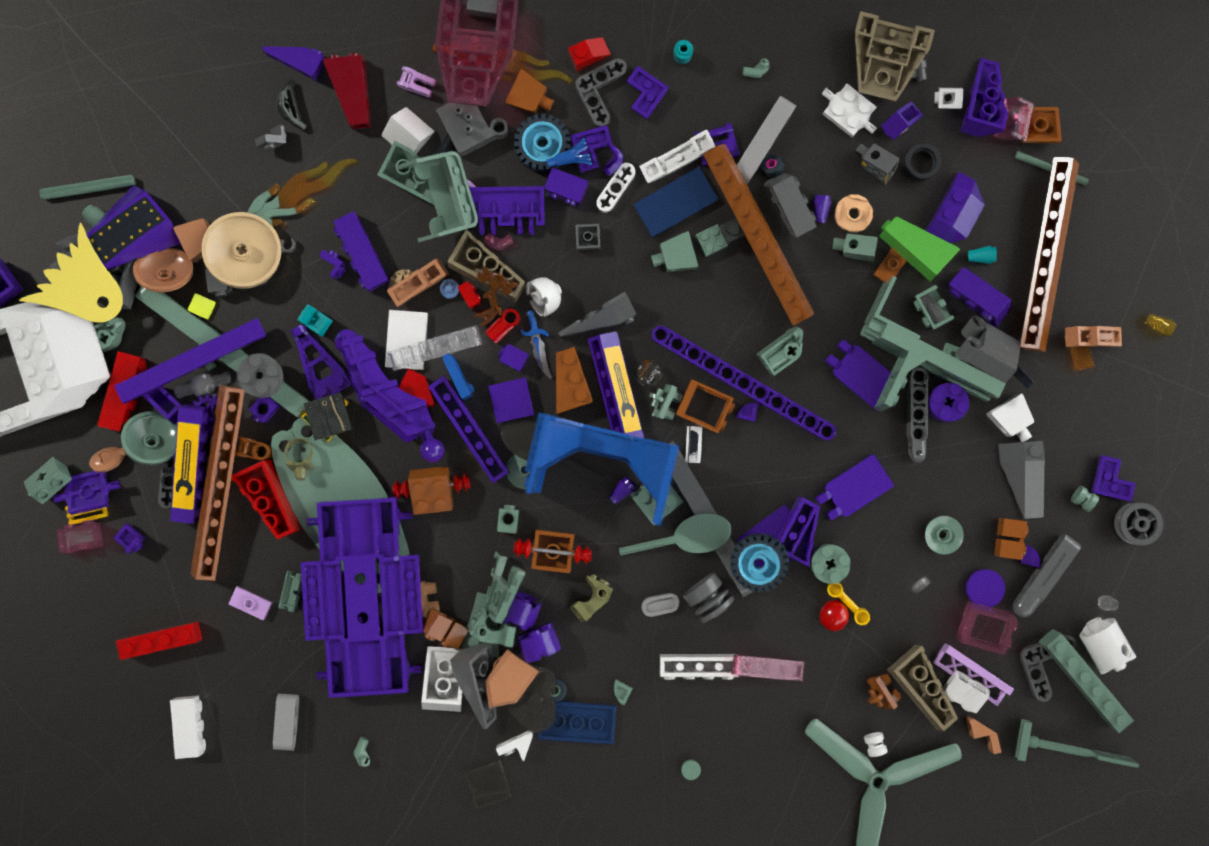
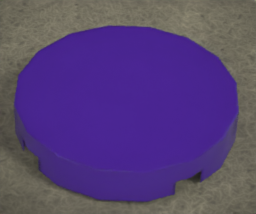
M980 569L970 575L966 582V594L975 605L992 607L1003 599L1005 584L997 572L989 569Z

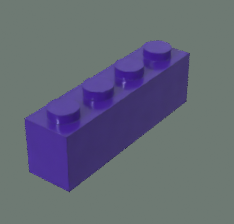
M353 211L333 221L336 226L333 230L338 238H342L344 244L341 246L346 255L350 254L352 259L350 264L354 272L358 271L361 277L358 280L362 288L372 292L390 283L358 215Z

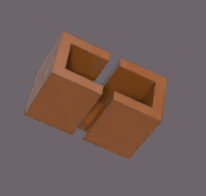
M999 518L997 535L1015 537L1017 540L996 539L994 556L1023 560L1027 549L1024 539L1029 533L1027 521Z
M431 608L423 622L424 636L431 641L439 640L440 644L446 648L452 646L458 649L469 629L463 622L450 616L447 618L446 614L434 608Z

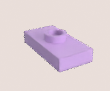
M237 586L229 605L261 620H265L273 602Z

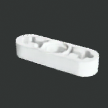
M623 163L597 199V208L600 212H610L635 176V168L632 164ZM629 168L631 175L625 176L624 181L626 184H624L620 180L623 176L622 169L627 170ZM619 183L622 189L618 193H613L610 189L611 185ZM608 192L612 196L609 200L610 206L602 208L600 201H605L608 198V195L605 194Z

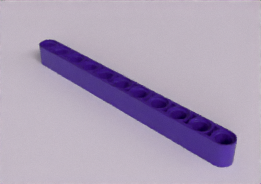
M657 326L653 330L652 340L664 349L821 440H831L834 438L836 428L828 421L664 326ZM658 330H662L665 332L666 337L663 340H658L655 337V333ZM674 340L681 341L682 348L675 350L672 347V342ZM694 349L698 352L699 356L693 360L688 356V352ZM707 359H712L715 362L713 369H708L705 366ZM729 369L732 374L731 378L725 379L722 376V370ZM741 378L746 379L748 382V386L745 389L740 388L738 385V381ZM757 388L764 390L763 398L756 397L755 390ZM775 397L781 401L779 408L772 406V399ZM790 407L797 409V416L795 418L790 417L788 414ZM807 417H811L814 420L812 427L806 426L805 419ZM825 426L830 429L828 437L822 435V428Z

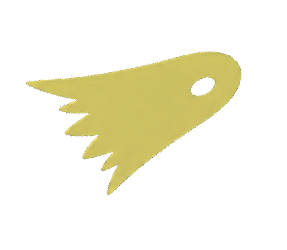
M80 223L78 248L70 243L72 258L62 253H57V261L61 270L46 269L43 271L52 284L37 285L44 292L26 296L20 299V301L50 306L92 322H106L113 319L120 312L123 304L122 292L117 282L97 256ZM101 296L109 300V304L105 308H101L97 304V300Z

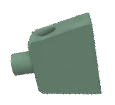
M689 231L661 243V253L651 256L653 266L664 264L666 272L695 270L698 268Z
M846 234V239L834 238L832 249L843 251V257L873 263L878 237ZM851 245L857 246L855 249L850 248Z

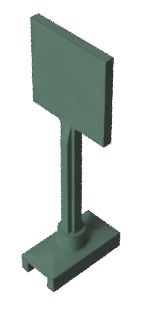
M1021 719L1015 752L1017 760L1026 762L1028 747H1040L1084 757H1096L1098 760L1139 768V763L1128 756L1093 749L1089 750L1031 736L1032 722Z

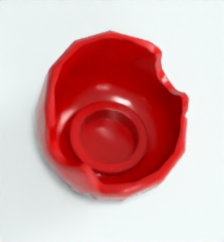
M827 601L820 610V622L825 629L838 631L843 629L848 623V608L841 601Z

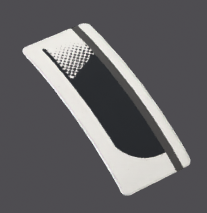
M687 426L685 461L700 463L702 427Z

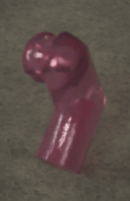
M487 234L484 237L486 246L497 251L514 243L510 235L502 239L492 234Z

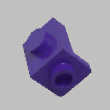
M322 250L319 256L335 266L329 276L335 280L338 277L340 278L345 272L346 268L344 266L346 264L339 260L340 255L332 250H329V252Z
M126 523L115 535L114 539L125 548V552L128 554L138 552L143 546L142 542L145 537L129 523Z

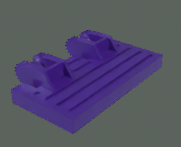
M544 186L469 187L477 217H479L480 235L485 233L484 217H491L490 231L492 235H496V217H498V226H514L515 217H517L518 235H522L523 232L522 217H529L530 235H534V217H536V225H545Z

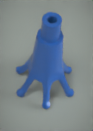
M582 138L571 149L559 153L553 158L546 159L548 167L571 163H584L591 166V158H586L590 157V154L578 155L588 148L585 146V138Z

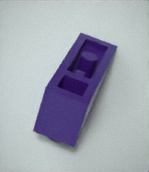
M263 46L261 49L265 55L314 81L317 80L325 65L323 53L315 48L310 50L307 47Z

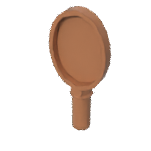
M117 447L104 448L91 457L89 465L95 472H107L116 468L122 462L126 453L123 447L120 449Z

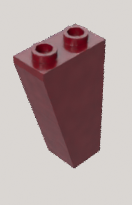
M351 53L346 57L331 55L329 58L324 59L325 67L352 129L371 128L366 68L363 56Z

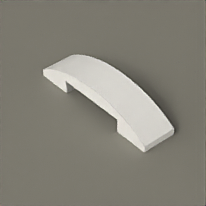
M705 130L690 138L686 143L658 158H653L639 167L649 184L686 166L716 146L708 130Z

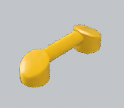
M841 583L828 585V594L834 598L838 597L854 613V619L857 624L866 625L870 621L869 612L865 608H859L843 592Z

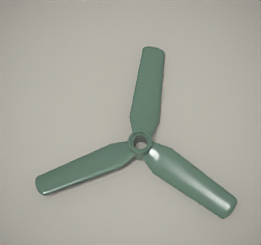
M813 719L805 731L806 735L850 775L868 784V788L861 800L856 846H878L886 810L884 792L889 786L904 784L959 761L962 758L960 747L954 743L896 762L881 772L880 770H875L868 757L818 719ZM875 778H882L879 785H873Z

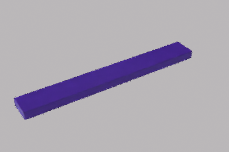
M256 318L115 385V389L122 403L125 404L254 343L267 335L259 319Z

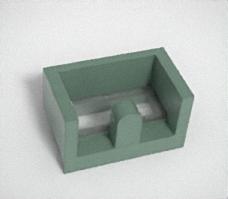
M936 285L914 296L915 301H913L918 312L921 310L924 318H922L926 328L930 327L931 330L954 319V316H950L945 307L944 299L940 298Z

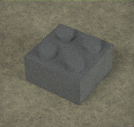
M599 224L575 225L577 250L600 249Z

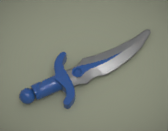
M529 310L527 315L531 331L525 332L520 330V332L525 336H531L530 343L533 346L535 360L543 373L552 379L553 377L546 361L545 345L540 337V334L549 336V333L546 330L538 329L536 317L534 316L535 313L533 310Z

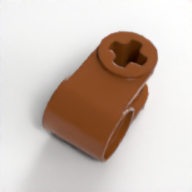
M238 436L239 444L235 456L256 460H270L273 457L270 444ZM262 447H265L267 450V453L264 457L260 455V449Z

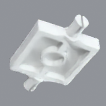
M846 84L836 95L827 88L823 91L822 95L830 100L829 106L823 112V115L850 137H853L863 127L871 134L877 129L868 121L876 106L850 85Z

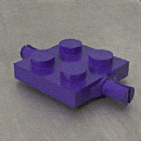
M87 472L71 476L72 480L66 484L65 492L53 495V500L55 503L66 501L68 513L75 515L109 507V491L120 489L121 486H119L120 482L118 480L108 483L106 472Z

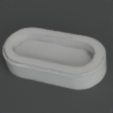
M673 593L656 595L644 599L641 608L643 613L649 617L672 613L678 609L679 599Z

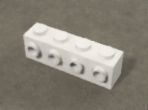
M660 654V676L668 680L676 679V677H683V679L688 680L695 679V677H703V679L708 680L714 679V677H722V679L729 680L733 679V677H739V657L737 654Z

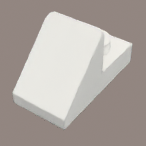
M530 729L498 744L496 747L498 755L504 754L508 756L514 753L515 748H517L524 761L534 733L533 730Z

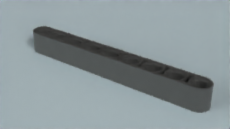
M671 441V442L667 443V444L676 445V444L674 443V441ZM678 449L672 478L694 515L704 513L716 514ZM729 537L726 543L715 549L740 594L742 597H745L752 593V591H749L750 589L743 588L742 584H739L736 581L737 579L733 577L730 560L735 544L731 537Z

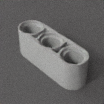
M281 693L277 695L273 734V749L294 751L299 695Z

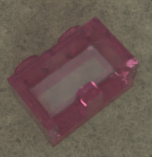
M1021 97L1007 98L1004 100L1005 108L1008 111L1004 132L995 133L994 136L1004 141H1026L1034 103Z
M94 520L83 521L82 525L75 526V524L64 525L63 529L56 530L59 551L63 554H72L106 546L102 537L101 524L94 522Z

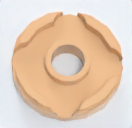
M848 195L838 202L834 218L842 230L848 233H858L870 225L873 218V209L865 197ZM856 209L859 213L858 218H851L849 210Z

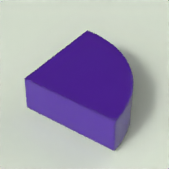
M759 403L744 405L737 412L735 418L755 422Z
M1026 545V554L1019 563L1040 568L1038 553L1031 546Z

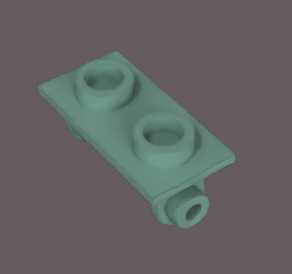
M287 570L279 609H288L290 612H295L298 609L299 593L302 588L301 572Z

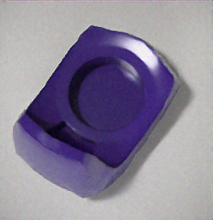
M608 142L607 145L613 153V158L603 167L606 176H610L619 169L623 161V153L611 142Z

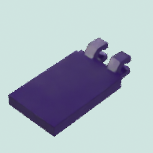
M841 340L837 347L846 356L840 362L831 354L825 359V362L834 369L833 376L875 411H879L874 407L891 372L860 346L854 345L852 347L845 340Z
M871 454L826 483V491L815 497L818 504H823L830 498L832 499L836 507L825 514L832 521L840 515L848 517L894 487V484L876 456Z

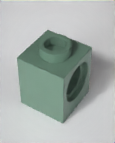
M504 505V508H499L497 532L517 533L520 510H516V506ZM506 513L513 515L514 521L512 524L504 522L503 517Z

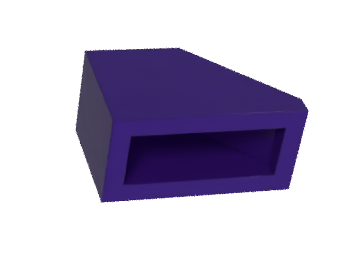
M911 101L896 111L881 127L884 129L885 134L894 140L924 115Z

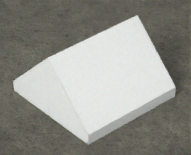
M405 107L390 117L381 136L391 145L395 140L412 149L417 154L435 131Z

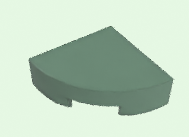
M615 679V696L622 705H625L633 687Z

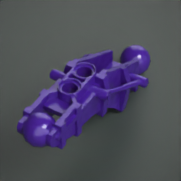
M349 329L340 331L335 337V346L344 358L352 385L363 408L371 412L405 443L421 438L423 443L420 447V454L425 461L435 463L441 460L445 453L444 446L432 436L435 424L430 417L425 399L414 397L397 387L396 379L390 381L383 374L375 360V352H371L363 343L362 335L357 336L354 331Z

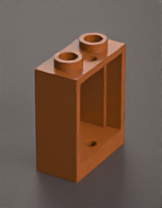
M691 379L675 415L718 434L719 430L723 432L727 423L724 419L727 413L731 414L735 406L732 403L734 398ZM696 388L726 401L715 427L685 414Z

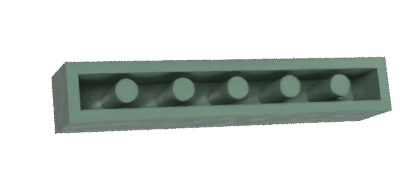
M1052 629L1038 641L1109 727L1120 733L1134 721L1060 632Z

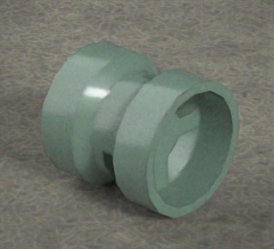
M1080 486L1071 497V502L1081 505L1082 509L1086 512H1090L1099 500V496L1089 493L1088 489L1084 486Z

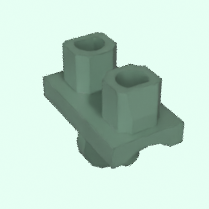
M665 384L663 390L658 388L656 394H649V397L653 398L651 406L655 407L652 413L653 416L661 419H673L675 410L669 408L671 401L679 403L683 397V394L676 390L677 387Z

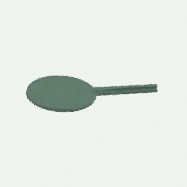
M711 513L698 514L684 520L677 527L674 536L619 548L620 555H625L674 543L687 552H710L726 543L731 535V525L727 519L720 515Z

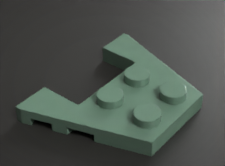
M495 551L494 559H497L496 568L491 570L493 583L492 587L488 586L484 607L487 609L486 614L494 622L502 624L525 572L518 567L512 566L507 582L502 578L507 557L503 553Z

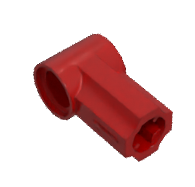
M514 309L505 310L502 316L485 333L497 344L520 323L521 316L519 312ZM509 313H515V322L509 323L507 321Z

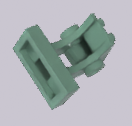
M482 607L481 610L477 609L475 611L476 618L473 617L467 626L469 628L468 632L481 642L513 647L516 627L511 623L502 622V625L498 628H489L485 624L487 609L485 607Z

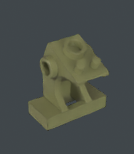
M594 574L591 577H585L593 591L590 600L584 603L577 601L569 606V609L580 622L587 621L609 600L613 590L609 587L610 583L602 579L597 581V576Z

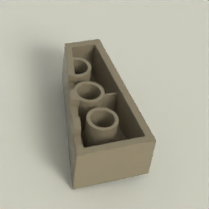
M466 229L448 260V267L489 290L491 286L488 281L481 282L477 277L479 272L483 273L484 266L488 268L489 272L502 275L510 283L517 282L518 285L512 288L513 291L510 294H504L502 289H498L496 292L516 303L525 288V281L507 265L502 263L495 254L491 253Z
M914 645L892 664L887 671L937 730L945 731L958 719L947 695H945L930 661L924 653L923 646Z

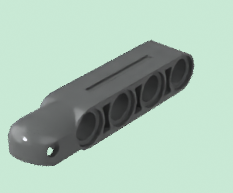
M920 367L910 370L907 374L908 454L914 463L924 461L926 457V438L928 436V373L924 368ZM915 372L921 374L919 382L915 381L913 377ZM915 391H919L921 393V399L919 401L915 400L913 397ZM915 410L921 412L919 420H916L913 416ZM915 429H919L921 432L919 439L913 436Z
M1066 533L1057 539L1040 563V568L1037 567L1014 600L1012 606L1017 616L1021 618L1029 617L1037 606L1044 601L1081 549L1080 543Z

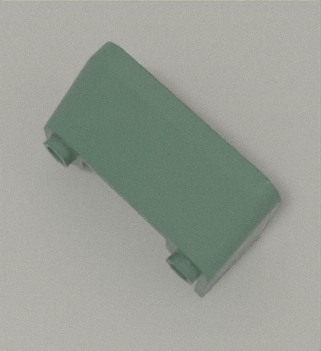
M454 151L414 159L396 166L397 170L411 167L414 176L418 180L427 179L438 217L431 219L429 223L431 235L418 238V242L477 225V213L458 153Z

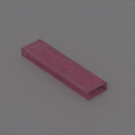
M733 655L731 674L802 681L804 662Z

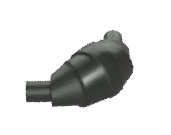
M289 80L277 94L276 107L284 120L303 131L307 125L300 120L301 115L293 90L296 83L293 80Z

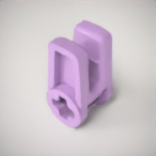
M403 66L401 70L403 73L396 85L406 91L430 98L431 90L419 86L415 82H421L424 85L434 87L436 80Z

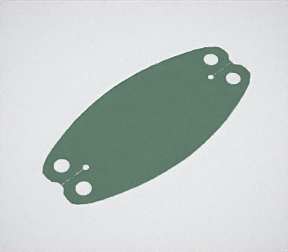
M300 417L293 423V428L288 431H280L272 437L271 449L277 474L289 504L305 532L319 548L318 525L307 526V522H314L307 521V518L318 517L317 502L377 499L388 496L364 461L337 435H334L329 442L324 438L315 441L313 434L309 438L304 437L301 434V429L309 424ZM295 438H303L312 446L313 456L310 461L315 468L306 470L305 480L298 481L294 476V472L289 470L285 464L288 460L285 457V453L279 448V444L283 440L291 441ZM305 442L293 444L288 451V459L294 463L303 462L310 454V446ZM302 447L306 448L305 452L301 451ZM400 524V535L398 536L399 554L410 555ZM375 558L376 573L380 574V563ZM341 560L342 572L344 573V563ZM358 573L355 576V581L358 584H363L366 581V576L363 573ZM380 581V583L377 584V586H378V588H377V593H381V581Z

